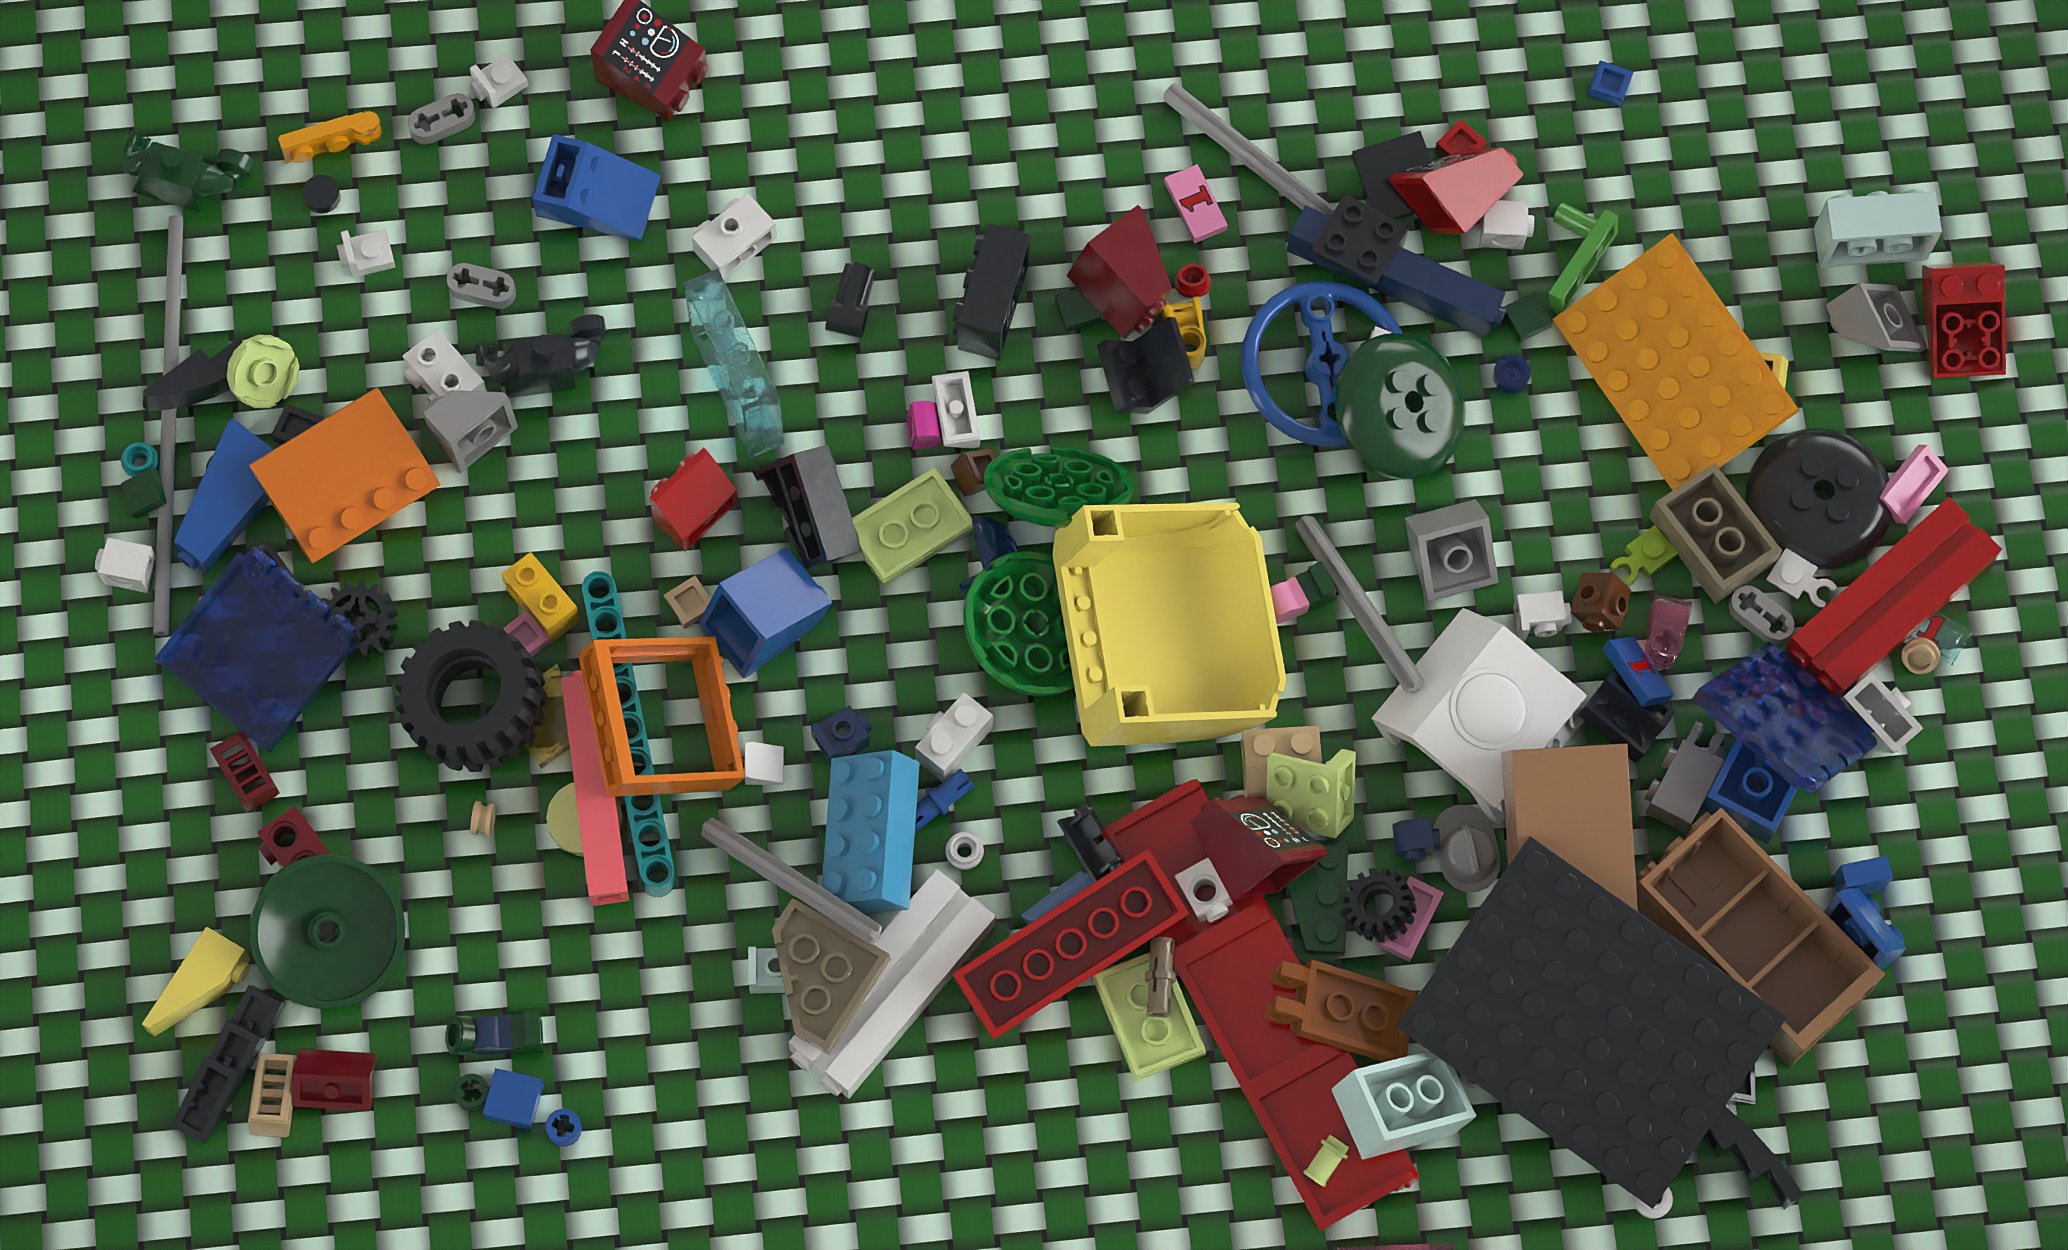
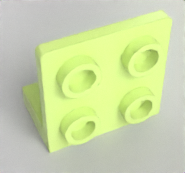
M1341 749L1326 764L1271 753L1267 757L1266 800L1304 831L1336 838L1354 819L1356 752Z

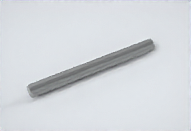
M1173 83L1165 91L1163 99L1166 103L1303 210L1306 205L1332 216L1335 211L1333 206L1181 86Z
M1308 515L1301 517L1295 523L1296 531L1317 562H1323L1337 592L1404 691L1415 693L1424 685V678L1315 518Z
M710 818L702 825L701 835L704 839L867 944H873L880 938L882 927L879 923L719 820Z

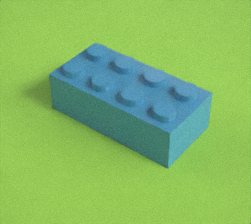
M894 750L831 759L822 887L865 915L908 910L910 904L920 762Z

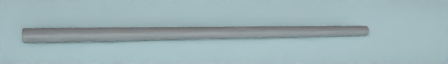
M178 215L170 216L168 224L163 376L178 365L184 218ZM177 408L162 410L159 474L167 503L158 507L153 634L158 636L169 634Z

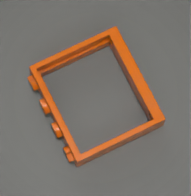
M715 636L593 640L578 654L607 797L729 791L745 778L743 768L745 761L740 754L737 740L738 727L732 717L730 690L725 684L722 670L723 656H719ZM692 661L715 772L635 776L613 664Z

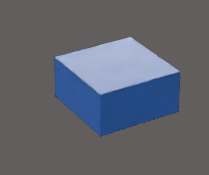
M1886 855L1840 865L1832 879L1836 893L1843 889L1859 888L1863 894H1869L1885 890L1893 879V875Z
M495 1068L482 1114L484 1119L532 1130L544 1087L543 1080Z

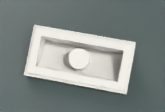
M968 371L932 376L944 446L979 448L981 438Z

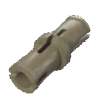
M1153 937L1150 939L1149 971L1145 973V981L1148 982L1146 1015L1150 1017L1165 1018L1171 1016L1172 984L1176 982V974L1172 972L1175 940H1172V938Z

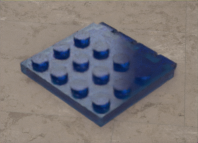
M254 546L246 555L238 552L154 659L264 750L271 752L355 647L350 640L356 634L357 628L338 612L334 613L326 622L325 619L331 613L332 607L310 589L306 590L297 599L296 597L303 590L304 585L281 566L269 576L276 562L257 546Z
M1770 642L1700 687L1692 698L1794 788L1800 786L1807 793L1815 792L1877 746V739L1870 733L1871 728L1851 712L1840 698L1830 695L1826 689L1817 683L1812 674L1802 670L1790 660L1784 650Z

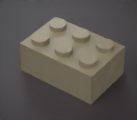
M1715 463L1656 501L1649 515L1654 525L1657 526L1679 552L1678 556L1715 604L1773 567L1782 552L1775 540Z

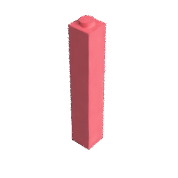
M574 671L569 674V677L561 678L589 899L591 906L630 901L616 797H607L582 671Z

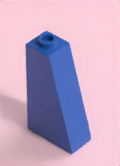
M233 418L228 422L174 539L177 551L179 552L177 555L178 559L190 569L195 570L196 567H199L206 574L270 501L249 464L274 449Z

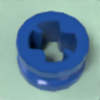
M569 1109L555 1110L546 1121L548 1137L558 1146L567 1147L573 1145L581 1136L582 1126L579 1117ZM561 1119H569L570 1126L574 1128L571 1134L566 1132V1137H559L558 1131L554 1127L555 1123L558 1121L562 1124Z

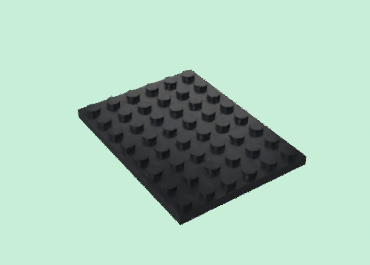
M1529 836L1400 1019L1396 1028L1653 1209L1785 1022L1787 1016Z

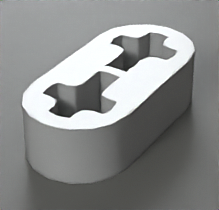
M456 93L418 108L411 113L408 119L411 137L417 143L427 145L467 129L475 120L473 103L468 96ZM459 106L463 110L464 116L458 118L456 114H453L452 108ZM425 120L427 124H430L431 130L424 132L420 128L419 122Z
M460 263L454 265L447 274V284L450 293L459 300L495 309H503L510 306L516 298L514 281L504 272L468 263ZM464 275H468L471 283H466L464 288H459L456 280H462ZM499 284H504L507 292H501L499 297H495L493 290L490 288L497 289Z
M1741 586L1734 591L1729 601L1728 609L1735 620L1770 645L1778 646L1788 641L1794 630V620L1788 611L1753 586ZM1749 597L1754 601L1752 608H1747L1744 611L1739 607L1741 600L1745 601ZM1779 620L1783 623L1782 631L1778 630L1774 634L1769 630L1771 623L1774 624Z

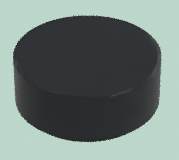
M314 176L305 183L303 188L305 203L313 212L320 214L331 212L340 202L341 193L338 184L329 176Z

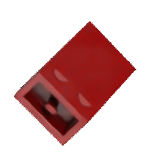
M1994 261L1922 265V303L1932 378L2005 375V265Z

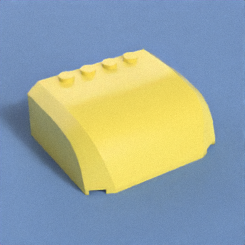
M1238 503L1084 505L1071 517L1072 522L1067 527L1059 528L1055 531L1052 555L1081 729L1090 746L1161 744L1215 739L1252 729L1277 716L1275 710L1279 696L1284 691L1287 679L1261 537L1254 526L1249 528L1237 510L1240 508Z

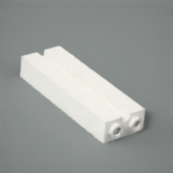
M936 869L910 899L909 909L901 910L881 933L880 938L873 943V945L889 953L891 960L830 1054L824 1053L795 1034L789 1041V1049L793 1053L790 1056L792 1061L806 1072L812 1068L823 1077L820 1083L835 1096H838L841 1092L849 1099L952 978L951 974L963 965L996 926V915L974 897L971 898L965 894L959 885Z

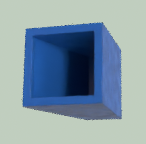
M785 547L720 582L698 624L708 636L716 637L717 646L745 679L821 623L832 601L828 598L825 590L817 585L807 573L801 561L795 558Z

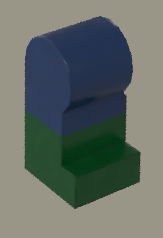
M539 1010L524 1011V1014L501 1015V1017L486 1016L472 1019L475 1025V1042L471 1052L474 1054L544 1053L543 1020Z

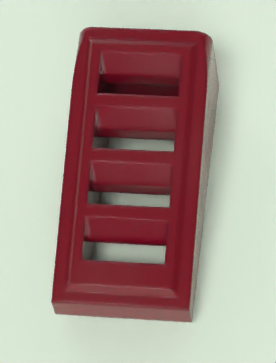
M243 730L210 748L212 755L247 813L280 794ZM242 743L244 749L226 759L223 758L222 753ZM249 755L251 760L232 771L230 770V765ZM256 767L257 771L239 782L236 780L237 776ZM260 778L263 779L264 783L244 793L242 790Z

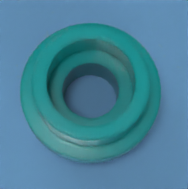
M144 442L129 445L121 456L122 468L130 477H134L151 467L157 469L159 464L156 450ZM140 457L147 459L143 466L138 467L134 465L135 460Z

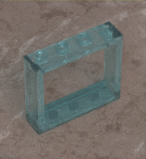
M719 269L684 282L691 335L749 457L752 458L783 445L779 395ZM707 333L709 339L702 341L700 335Z

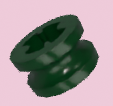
M477 1074L462 1076L454 1087V1095L458 1104L469 1112L479 1111L485 1107L489 1092L486 1080ZM473 1084H478L481 1097L476 1101L474 1097H472V1102L465 1101L466 1094L463 1089L467 1085L473 1088Z

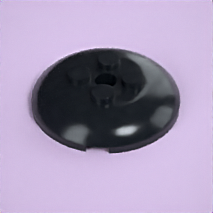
M1810 428L1783 435L1761 452L1753 464L1747 479L1745 491L1746 504L1781 548L1780 557L1787 548L1818 567V569L1828 570L1845 567L1846 564L1867 556L1883 539L1892 519L1890 510L1880 499L1886 484L1890 480L1883 464L1866 445L1839 431ZM1823 488L1830 499L1821 500L1817 498L1813 490Z

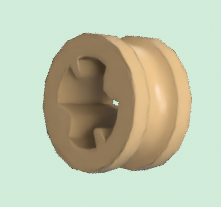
M475 801L470 827L472 835H477L479 831L485 833V836L491 837L496 816L495 803L490 802L488 806H484L481 801Z

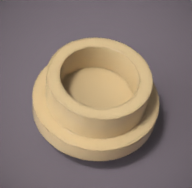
M1917 637L1905 644L1901 657L1903 664L1909 671L1915 674H1926L1933 671L1938 665L1940 652L1936 644L1931 640Z

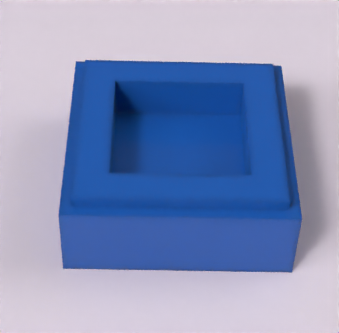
M1600 60L1587 96L1621 107L1634 71Z

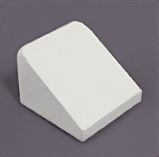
M745 742V785H783L784 747L757 742Z

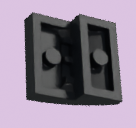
M1421 130L1352 151L1351 158L1364 188L1362 195L1365 203L1394 219L1415 214L1388 179L1398 172L1431 162Z
M1614 667L1579 712L1578 716L1611 744H1627L1628 758L1636 764L1645 755L1656 737L1665 729L1676 713V710L1668 703L1642 707Z

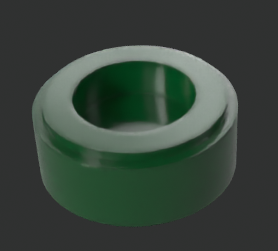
M453 1016L446 1027V1047L451 1054L468 1055L475 1042L474 1022L469 1016Z

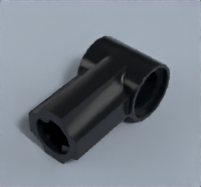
M859 262L845 263L836 299L833 298L828 309L825 324L826 331L862 338L869 312L867 305L876 275L874 269Z

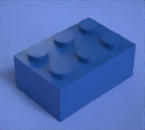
M1756 701L1700 809L1713 815L1722 808L1747 834L1768 844L1791 803L1824 735Z

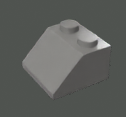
M1476 499L1405 518L1410 552L1427 601L1499 583L1489 517Z

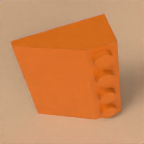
M377 387L249 464V467L302 553L311 563H315L441 485L421 451Z

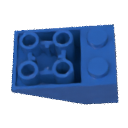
M553 134L532 198L537 217L641 242L661 175L591 143Z

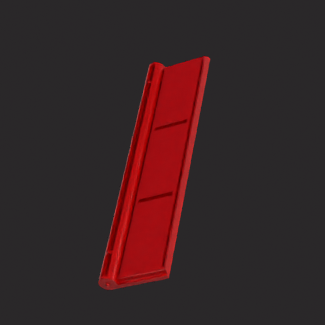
M1193 779L1104 827L1106 831L1102 836L1104 839L1111 838L1120 855L1124 858L1122 864L1144 850L1149 849L1189 912V915L1157 936L1175 940L1173 950L1174 967L1316 1225L1322 1231L1393 1191L1396 1192L1404 1188H1410L1414 1182L1420 1179V1176L1405 1149L1362 1160L1331 1090L1353 1070L1360 1069L1351 1052L1297 1036L1295 1031L1290 1030L1291 1024H1279L1264 1018L1266 1004L1269 1002L1273 1003L1276 996L1295 1000L1296 988L1285 989L1270 983L1272 969L1279 967L1282 961L1301 965L1265 898L1258 896L1232 901L1233 904L1227 907L1229 912L1213 922H1209L1207 919L1199 922L1175 878V875L1209 858L1190 821L1202 813L1200 808L1210 800L1199 780ZM1203 885L1197 890L1196 898L1203 902L1210 901L1216 894V888L1211 885ZM1329 1135H1332L1349 1147L1346 1152L1348 1158H1342L1327 1180L1325 1187H1323L1303 1172L1307 1170L1323 1146L1321 1140L1324 1139L1326 1141Z

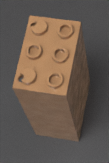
M1627 744L1502 751L1508 866L1529 836H1531L1638 911Z
M1722 808L1712 816L1706 812L1691 826L1692 830L1686 835V840L1679 836L1665 849V855L1658 861V865L1652 861L1636 876L1638 878L1636 880L1638 912L1787 1016V1019L1768 1046L1791 1067L1874 989L1885 973Z

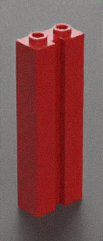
M1948 497L1790 638L1785 647L1790 660L1798 668H1805L1815 678L1814 682L1817 688L1826 696L1831 695L1838 702L1922 627L1931 616H1934L1996 560L2002 548L1982 528L1978 530L1969 521L1971 517L1951 497Z

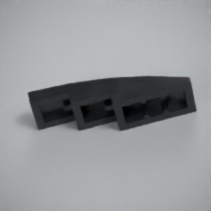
M248 985L232 1019L226 1021L210 1055L204 1057L171 1124L172 1127L202 1143L208 1142L258 1057V1053L261 1052L286 1003L285 1001L254 985Z
M1725 1106L1704 1135L1715 1156L1718 1158L1731 1151L1750 1184L1764 1177L1784 1210L1796 1204L1804 1194L1784 1165L1758 1135Z

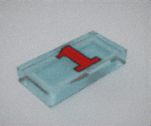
M1937 611L1916 629L1907 640L1917 637L1931 640L1939 649L1940 659L1953 665L1973 631Z

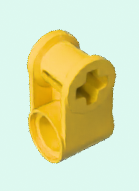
M1192 297L1191 301L1169 304L1168 301H1165L1167 306L1162 310V318L1164 320L1167 317H1175L1184 345H1193L1197 348L1196 351L1186 352L1191 369H1197L1204 361L1206 348L1203 315L1199 297Z

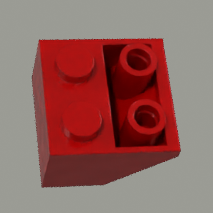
M704 447L696 455L694 453L687 455L679 464L678 471L669 480L667 478L660 480L653 487L649 497L654 523L684 552L738 503L736 488Z

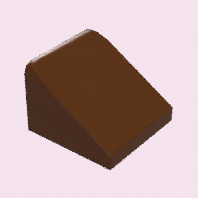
M992 448L964 452L951 464V470L963 496L973 495L986 490L984 486L985 469L996 458Z

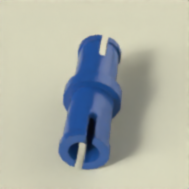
M959 768L956 773L935 789L930 787L925 791L926 796L917 802L915 833L938 814L945 815L950 811L948 807L969 790L975 788L973 783L968 781L969 777L962 769Z

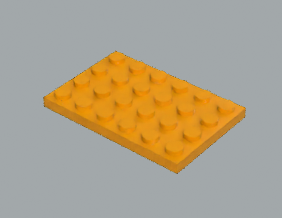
M1673 233L1552 319L1672 490L1678 488L1714 463L1718 468L1722 467L1800 411Z

